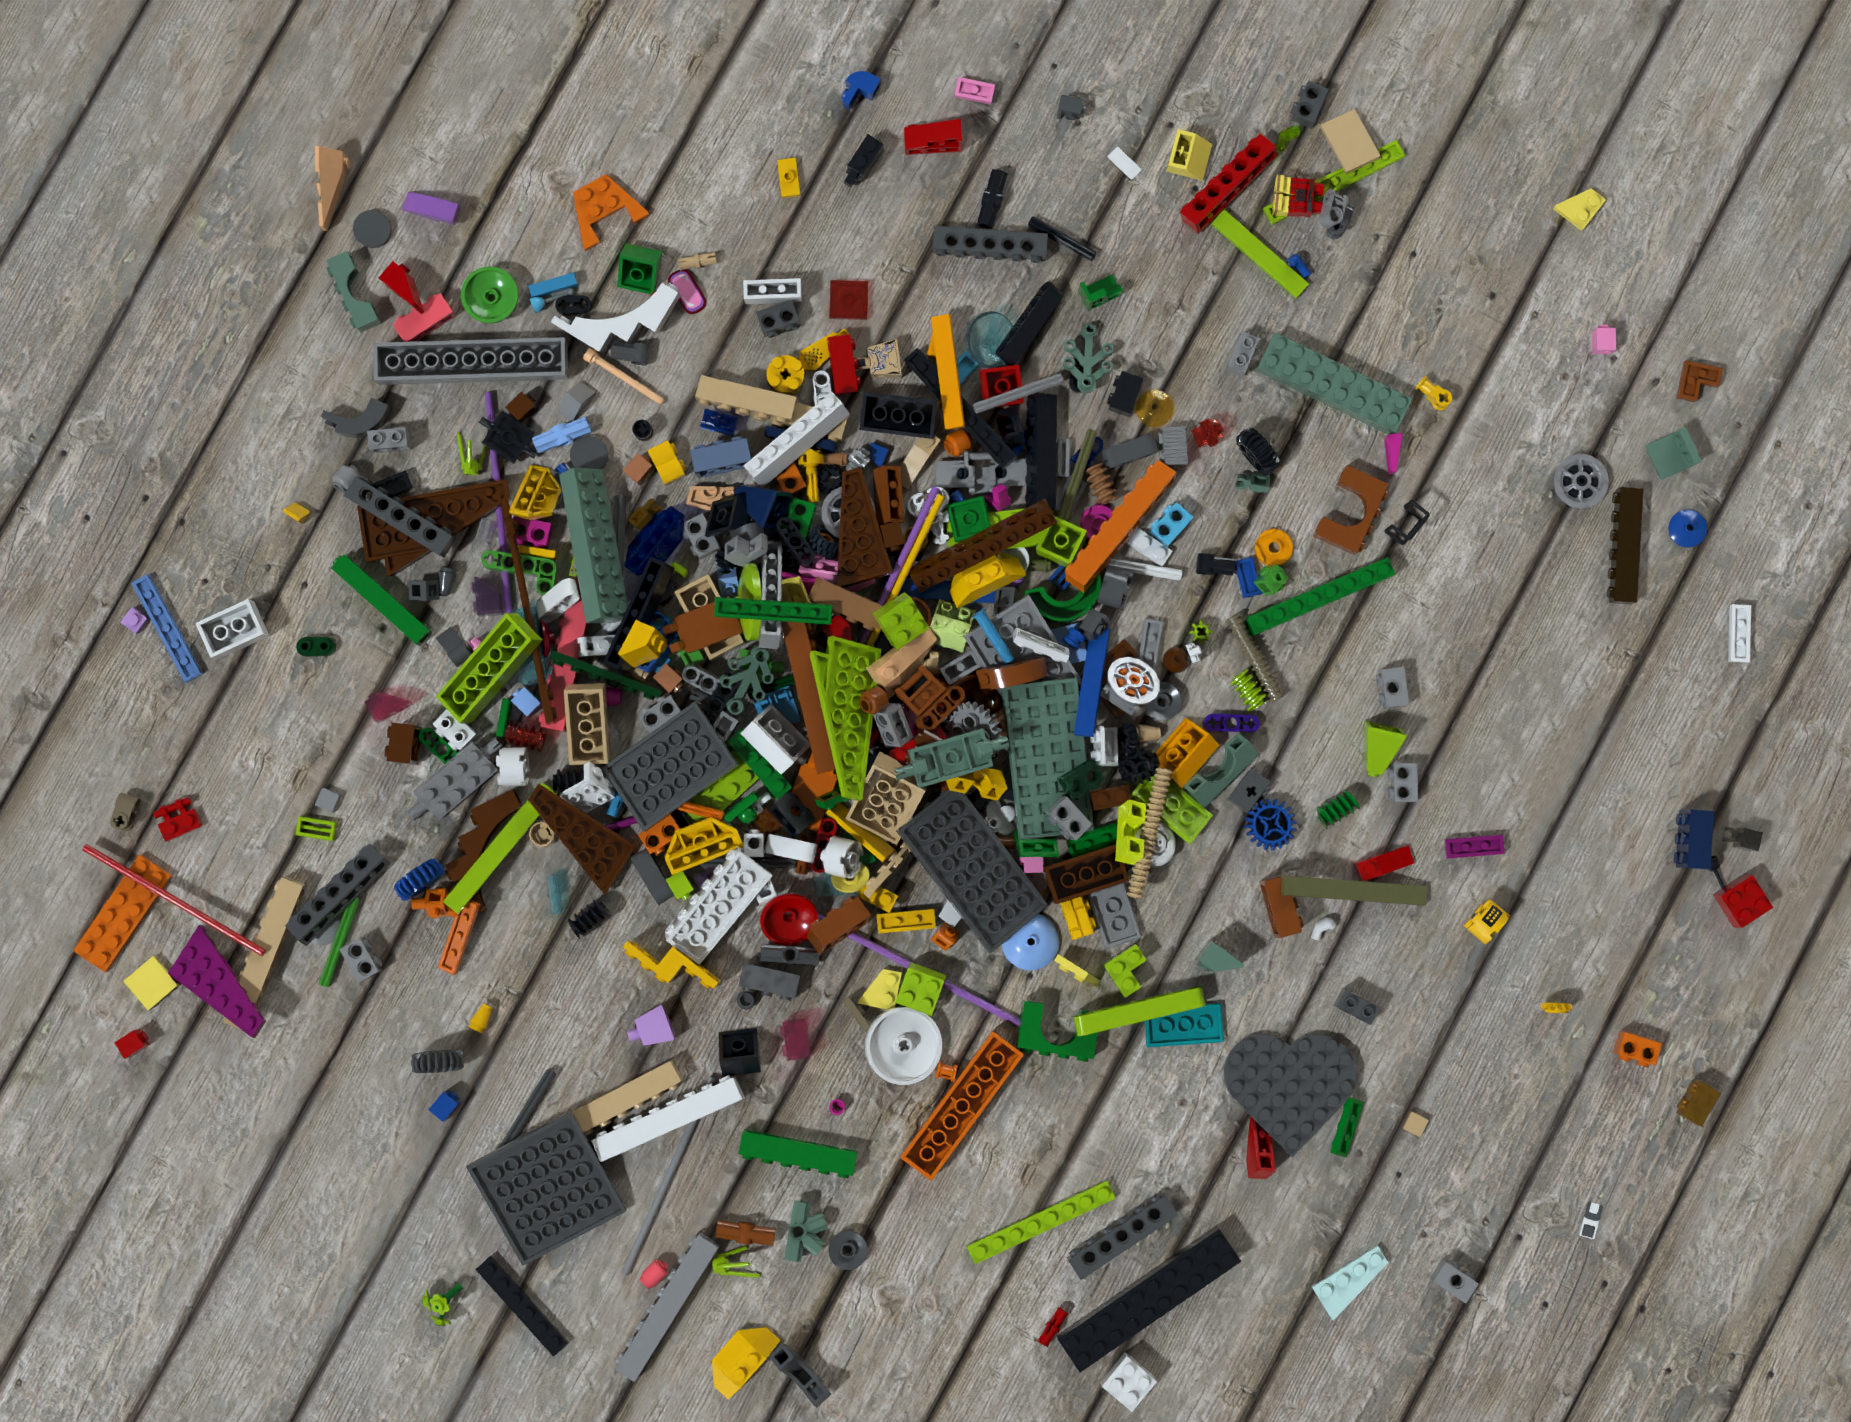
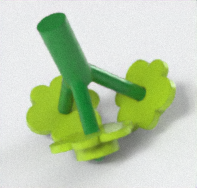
M457 1283L443 1295L435 1294L433 1297H430L427 1289L425 1290V1295H422L421 1302L424 1307H428L429 1311L433 1310L441 1314L440 1316L431 1315L430 1317L434 1319V1323L438 1326L451 1325V1321L445 1319L444 1316L450 1310V1300L463 1289L460 1283Z

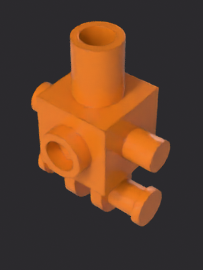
M441 887L427 889L425 897L412 898V909H426L428 917L437 919L439 916H457L456 912L443 903L449 895L446 889Z

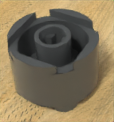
M1107 566L1097 602L1123 610L1126 599L1122 597H1127L1130 585L1126 583H1131L1133 573Z

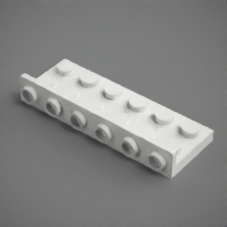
M738 846L728 852L722 865L719 864L715 868L711 879L705 880L701 886L702 890L691 897L688 907L686 909L683 908L678 913V919L674 924H669L665 930L666 941L699 965L772 877L769 871L744 854Z

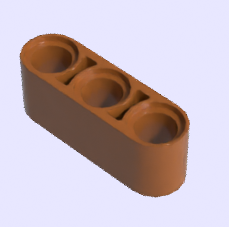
M948 686L945 688L946 690L916 717L917 727L921 730H933L963 701L965 697L963 688L959 686ZM952 690L957 692L955 700L950 695ZM939 703H941L944 707L942 713H939L937 711V705ZM926 716L930 719V724L927 727L923 723Z

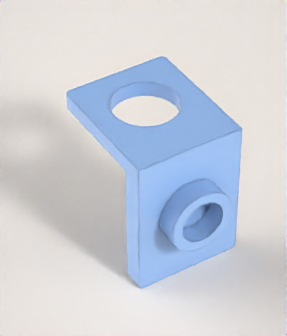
M717 567L721 597L729 596L730 598H735L738 595L739 584L736 567L730 569L732 572L728 574H722L725 569Z

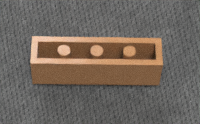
M817 576L808 596L813 603L832 604V614L840 616V614L846 615V620L855 624L857 621L864 623L863 627L871 631L874 628L881 630L872 613L883 607V605Z

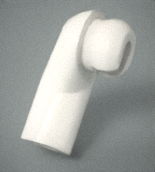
M1331 917L1317 921L1311 938L1320 941L1323 931L1333 930L1336 927V921Z

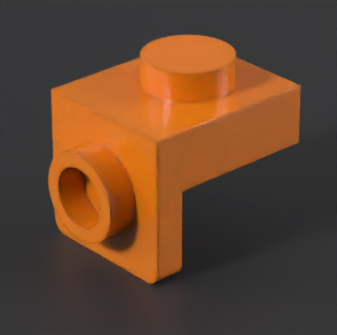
M944 922L932 936L931 941L947 951L956 942L960 933Z

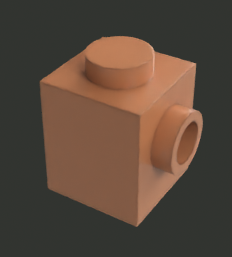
M665 664L653 676L670 694L673 692L677 693L684 686L682 684L684 679L681 678L682 672L676 667L672 669L668 664Z

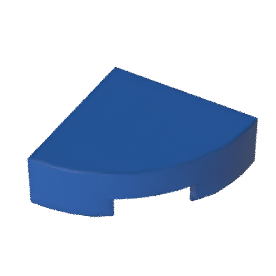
M871 442V458L877 466H883L889 449Z

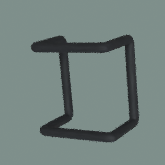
M1410 500L1404 505L1408 512L1419 519L1408 535L1394 525H1390L1384 530L1387 535L1400 545H1404L1408 540H1411L1430 516L1429 512L1414 500ZM1411 504L1425 514V517L1422 518L1409 506ZM1390 530H1395L1398 534L1404 537V540L1401 541L1399 538L1393 535L1390 532Z

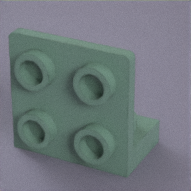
M1686 427L1645 446L1660 480L1702 462Z

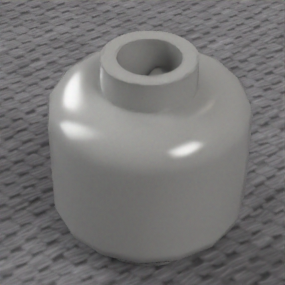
M342 465L332 477L333 486L345 494L355 476L361 479L359 469L353 465Z

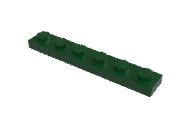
M552 651L549 659L553 660L552 664L556 666H569L571 671L581 674L583 671L589 674V678L598 681L602 678L607 680L608 685L614 687L621 685L626 687L625 691L636 694V691L644 694V698L654 701V698L658 699L661 696L662 690L556 651Z

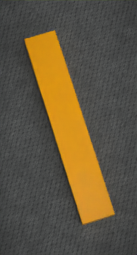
M951 315L931 317L944 425L946 430L965 427Z

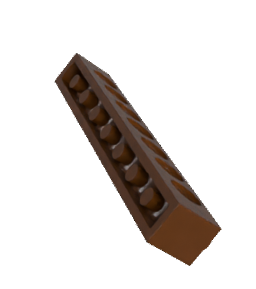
M1043 499L912 566L909 571L910 576L919 593L1049 528L1056 524L1057 521L1046 499Z

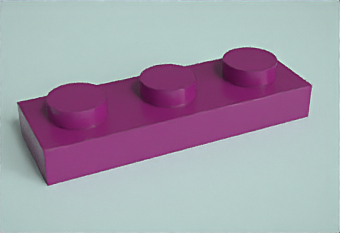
M1503 835L1444 839L1446 859L1505 854Z

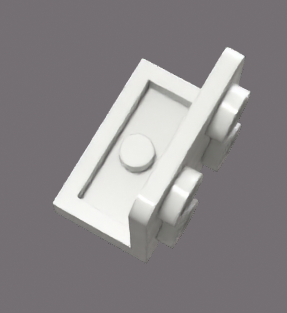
M1096 727L1094 737H1090V741L1094 746V751H1091V762H1094V767L1118 766L1117 727Z
M589 761L584 764V780L563 791L562 797L581 811L589 812L615 798V787L605 772Z

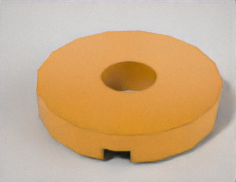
M1273 528L1259 535L1255 542L1254 550L1256 557L1264 565L1271 566L1277 564L1281 566L1292 555L1293 544L1287 533ZM1270 543H1276L1279 546L1277 553H1272L1269 550Z

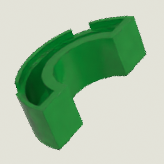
M1098 575L1085 593L1079 590L1078 594L1068 601L1052 599L1046 593L1044 587L1025 590L1024 595L1031 597L1045 620L1054 623H1068L1080 619L1094 606L1100 593L1101 577Z

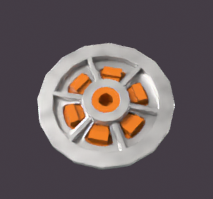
M1132 657L1119 658L1111 664L1107 671V681L1111 690L1127 703L1135 705L1148 704L1157 697L1160 691L1159 679L1155 671L1139 659Z

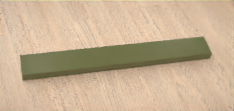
M1285 875L1281 879L1282 896L1418 906L1427 905V886Z

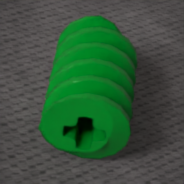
M1343 791V796L1340 794L1336 795L1337 801L1331 798L1330 804L1325 802L1323 803V808L1317 807V815L1326 829H1328V822L1333 826L1335 825L1334 819L1340 822L1341 814L1346 818L1348 817L1347 811L1354 814L1353 807L1360 810L1358 802L1348 791Z

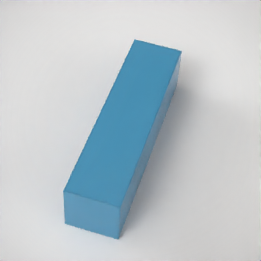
M573 272L532 284L528 287L532 298L544 297L568 290L569 288L578 287V282Z

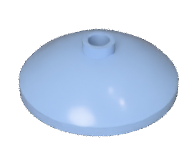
M1037 914L1002 944V949L1006 958L1014 966L1024 970H1038L1047 966L1055 958L1059 948V935L1055 925L1047 917ZM1029 938L1034 939L1035 943L1033 945H1028L1027 940Z

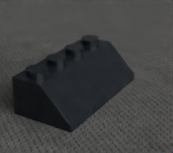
M864 392L859 430L934 439L941 421L942 401Z

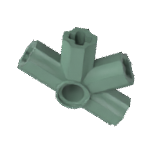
M794 1200L788 1228L785 1260L801 1262L803 1247L816 1256L825 1245V1242L815 1233L828 1229L822 1212L809 1217L810 1202ZM796 1226L803 1228V1232L799 1236L792 1234V1230Z

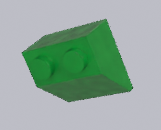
M625 243L619 258L617 287L650 295L654 293L661 269L662 251Z

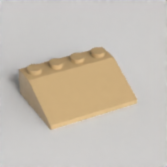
M879 751L865 779L863 800L854 801L845 819L897 845L901 837L896 830L911 819L927 788H918L914 776L898 781L895 776L898 774L894 772V768L902 767V765L896 759Z

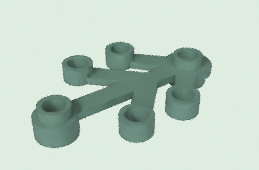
M1090 323L1085 324L1081 331V335L1085 339L1084 356L1076 348L1075 341L1070 339L1064 344V350L1070 353L1084 368L1082 373L1074 366L1075 360L1073 358L1067 357L1064 359V369L1069 370L1078 380L1077 387L1083 393L1094 391L1096 381L1103 375L1110 373L1113 368V364L1106 360L1102 363L1101 368L1091 375V368L1106 356H1110L1113 353L1114 347L1111 343H1105L1102 350L1092 357L1093 339L1096 337L1097 328ZM1090 328L1093 332H1088L1086 329ZM1067 344L1073 345V348H1068ZM1108 347L1111 351L1107 352L1104 348ZM1066 362H1071L1072 365L1068 366ZM1104 365H1108L1110 369H1105ZM1084 381L1090 382V385H1085Z
M756 645L749 655L739 659L735 657L729 659L728 666L734 671L738 670L740 666L751 662L748 669L730 676L722 675L719 679L720 684L725 688L742 680L734 698L727 702V709L731 714L737 715L743 711L744 706L741 700L750 682L754 690L752 693L753 697L757 701H762L765 698V692L761 689L756 670L760 665L762 681L765 684L773 682L774 676L767 664L770 656L768 648H759V645ZM759 651H762V654L760 656H757V653ZM736 661L737 665L732 667V663ZM767 675H770V678L768 680H765V677ZM724 679H729L727 683H723ZM758 692H762L761 696L756 697ZM734 702H737L735 707H731Z

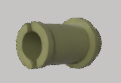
M1047 558L1045 560H1030L1027 570L1051 572V560Z

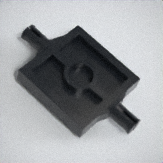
M504 411L493 423L484 418V416L480 419L479 423L488 428L487 435L481 444L510 463L515 464L519 456L524 453L533 459L538 454V452L529 447L530 440L535 432Z

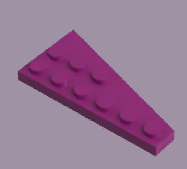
M198 925L168 974L250 1037L256 1038L266 1020L247 996V991L240 985L232 968L215 947L216 944L213 939H210L207 935L205 927Z

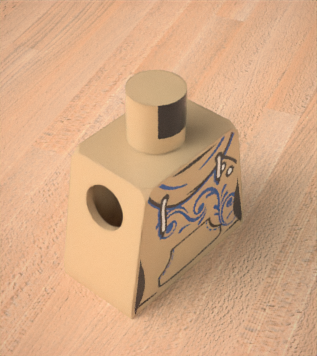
M897 339L868 347V357L857 358L858 369L870 368L872 378H902Z

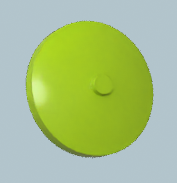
M746 563L744 565L739 580L738 595L735 598L762 600L760 576L756 564ZM739 619L745 639L747 641H756L760 632L761 620Z

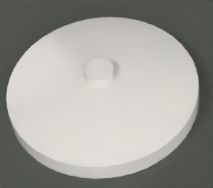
M895 1007L880 1014L871 1024L865 1039V1054L870 1067L879 1077L897 1085H910L925 1079L936 1068L942 1053V1037L936 1023L927 1014L908 1007Z

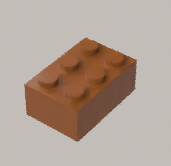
M1284 875L1259 881L1273 934L1276 938L1301 933V928L1304 927L1302 917L1297 915L1296 909L1299 906L1296 897L1281 895V879Z
M858 896L854 899L852 897L848 898L838 910L833 908L826 914L827 916L823 920L819 918L810 924L811 927L809 928L807 938L819 955L868 923L871 914Z

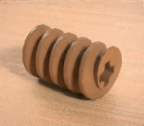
M1104 463L1094 465L1084 471V475H1091L1087 478V482L1092 483L1089 488L1095 490L1092 493L1093 497H1098L1095 503L1101 505L1108 504L1119 498V496L1112 495L1117 490L1110 489V486L1114 483L1107 482L1111 475H1104L1108 468L1101 467Z

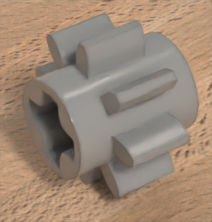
M855 448L848 457L851 461L849 466L852 469L861 467L863 471L871 462V459L868 458L870 453L865 448L861 450Z

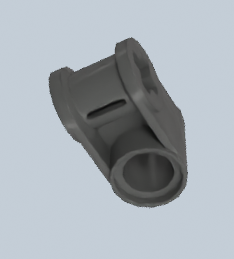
M1347 204L1343 220L1335 226L1326 229L1328 237L1338 239L1342 236L1352 217L1355 206Z

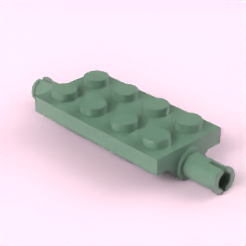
M983 728L909 749L908 753L911 762L909 765L894 768V772L898 774L895 775L896 779L899 781L900 779L914 776L918 788L992 767L991 755L995 751L1009 748V743H1003L1008 741L1006 736L990 741L985 737Z

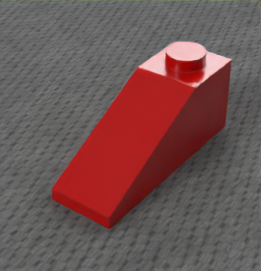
M392 261L378 278L389 289L419 313L423 314L424 309L415 281L408 274L410 270L402 263L398 265Z
M1409 845L1353 864L1359 881H1366L1415 863Z
M1250 1116L1246 1156L1248 1178L1267 1179L1276 1172L1272 1137Z

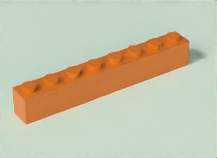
M1157 460L1155 464H1151L1147 468L1143 479L1139 478L1135 483L1134 490L1125 495L1121 506H1116L1112 511V517L1102 523L1099 533L1097 535L1094 534L1088 542L1089 545L1079 551L1076 561L1067 566L1065 569L1066 581L1085 593L1176 481L1177 472L1160 460Z

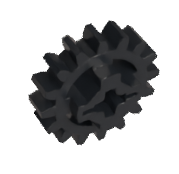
M1144 747L1140 751L1136 748L1134 752L1127 753V756H1121L1122 761H1118L1119 774L1122 780L1126 779L1127 783L1133 781L1134 785L1138 781L1141 784H1144V780L1150 782V777H1154V774L1157 772L1156 768L1160 765L1157 754L1155 752L1152 753L1151 749L1145 751Z

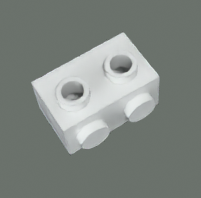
M447 709L433 723L436 727L434 731L441 738L445 736L450 741L448 743L449 746L455 751L458 749L461 751L479 736L467 723L460 724Z

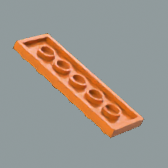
M141 854L138 855L129 868L162 889L166 887L173 876ZM124 876L73 951L103 972H108L159 895Z

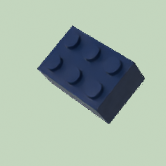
M1679 810V814L1676 816L1678 833L1675 834L1677 852L1674 853L1676 868L1711 869L1714 811Z

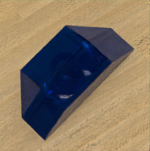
M670 506L666 510L653 515L648 525L637 534L628 546L624 566L635 575H642L649 557L665 562L683 540L685 515L674 507Z

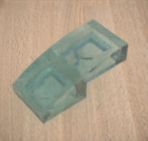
M814 877L815 897L856 894V892L845 893L837 890L832 884L831 877Z

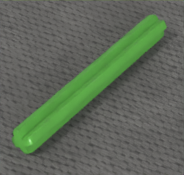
M359 896L345 908L319 981L321 986L329 987L341 956L339 949L345 945L361 900Z

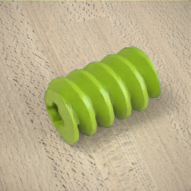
M1247 668L1233 677L1230 685H1237L1234 691L1242 692L1239 695V699L1246 698L1243 705L1250 704L1247 709L1249 712L1255 710L1268 700L1263 701L1266 696L1265 693L1259 695L1262 688H1255L1258 682L1250 681L1253 675H1246L1249 671Z

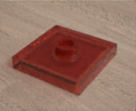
M830 280L829 319L867 320L868 281Z

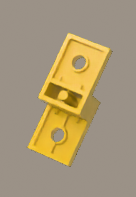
M633 940L627 941L623 946L626 949L624 953L627 956L641 961L639 965L647 971L652 970L655 972V977L662 983L672 982L684 966L686 967L685 971L692 977L697 975L702 979L700 983L708 989L711 987L713 989L716 988L721 982L720 979L701 964L699 965L674 946H672L661 962Z

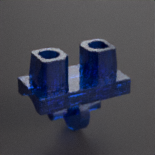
M705 409L700 428L734 436L738 417Z

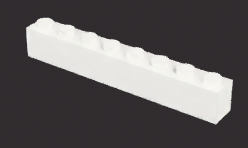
M730 1075L719 1079L720 1083L715 1086L710 1083L701 1087L702 1091L697 1094L692 1091L683 1095L685 1099L679 1102L677 1099L666 1103L667 1107L661 1110L659 1107L648 1111V1116L643 1118L642 1115L636 1116L631 1119L632 1123L625 1125L623 1122L614 1126V1131L607 1133L605 1130L596 1134V1139L592 1140V1144L599 1161H606L745 1099L737 1078H730Z

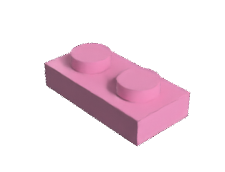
M958 77L954 97L991 105L995 84Z

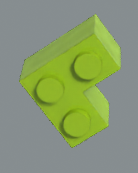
M1134 943L1102 964L1124 998L1141 988L1131 970L1147 961L1137 944Z

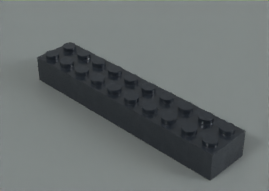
M1215 1226L1057 1335V1339L1078 1371L1082 1372L1239 1264L1241 1260L1221 1230Z

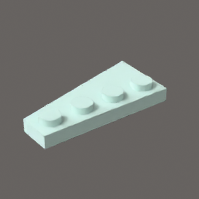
M1376 1245L1311 1286L1333 1321L1388 1264V1261Z

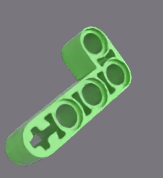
M489 550L482 554L481 562L485 569L516 574L514 566L508 568L504 565L506 559H513L512 553ZM520 555L522 568L527 561L534 564L532 570H525L523 568L524 575L537 577V593L540 596L545 595L547 592H542L539 587L543 583H548L551 587L550 590L554 587L556 577L555 562L546 558ZM493 556V560L499 561L498 557H502L500 560L501 566H498V562L492 561L489 565L485 559ZM549 564L553 567V571L545 573L542 570L543 566Z

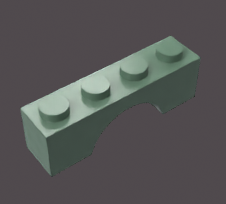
M346 251L326 260L329 265L326 269L330 277H334L336 281L334 287L339 295L342 294L344 299L341 301L345 311H349L351 314L349 320L354 329L357 328L360 332H364L381 324L377 311L371 302L358 301L352 295V281L359 271L351 254Z
M1239 733L1224 746L1225 757L1216 771L1207 775L1196 773L1183 786L1193 799L1204 808L1259 755L1252 744Z

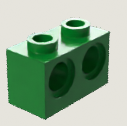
M793 498V502H790L786 513H789L788 518L794 524L801 527L800 533L806 540L815 514L816 504ZM804 507L806 509L805 514L797 515L795 513L796 508ZM782 524L781 529H784V528H785V529L787 530L788 536H789V535H790V532L788 531V526H789V525H784V524Z

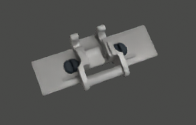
M964 451V460L936 461V487L969 488V493H992V489L1000 483L1004 486H1026V459H1015L1004 470L996 461L995 465H990L989 467L976 468L968 465V460H994L988 452L968 453V451Z

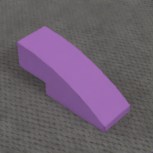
M408 192L402 210L455 226L461 207L457 203L440 198Z

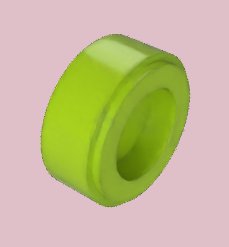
M671 563L670 566L675 568L673 573L681 578H686L688 570L677 563Z

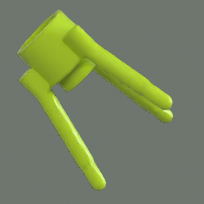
M457 432L463 474L479 475V471H483V462L488 447L483 446L479 463H477V459H472L471 440L468 439L467 459L465 461L461 434Z
M747 1246L718 1254V1258H713L714 1274L760 1277V1274L728 1271L734 1267L750 1266L749 1262L730 1263L729 1258H726L746 1250Z

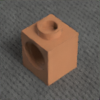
M637 453L624 468L623 472L640 486L654 469L651 465L653 461L645 454L640 456Z

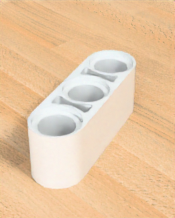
M568 578L560 581L535 602L539 622L540 620H543L545 623L554 621L579 600L577 584L574 579Z
M768 834L764 853L814 863L818 844Z

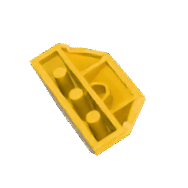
M530 464L510 507V514L529 520L552 516L562 489L551 475L549 468Z
M999 552L954 575L949 592L958 609L1026 576V573L1018 558L1004 552Z
M709 817L676 830L666 852L665 861L671 874L674 875L728 854L731 849L734 850L737 846L743 848L744 845L736 828L713 817Z
M767 1327L738 1330L712 1359L714 1387L729 1400L767 1359L780 1342V1339Z

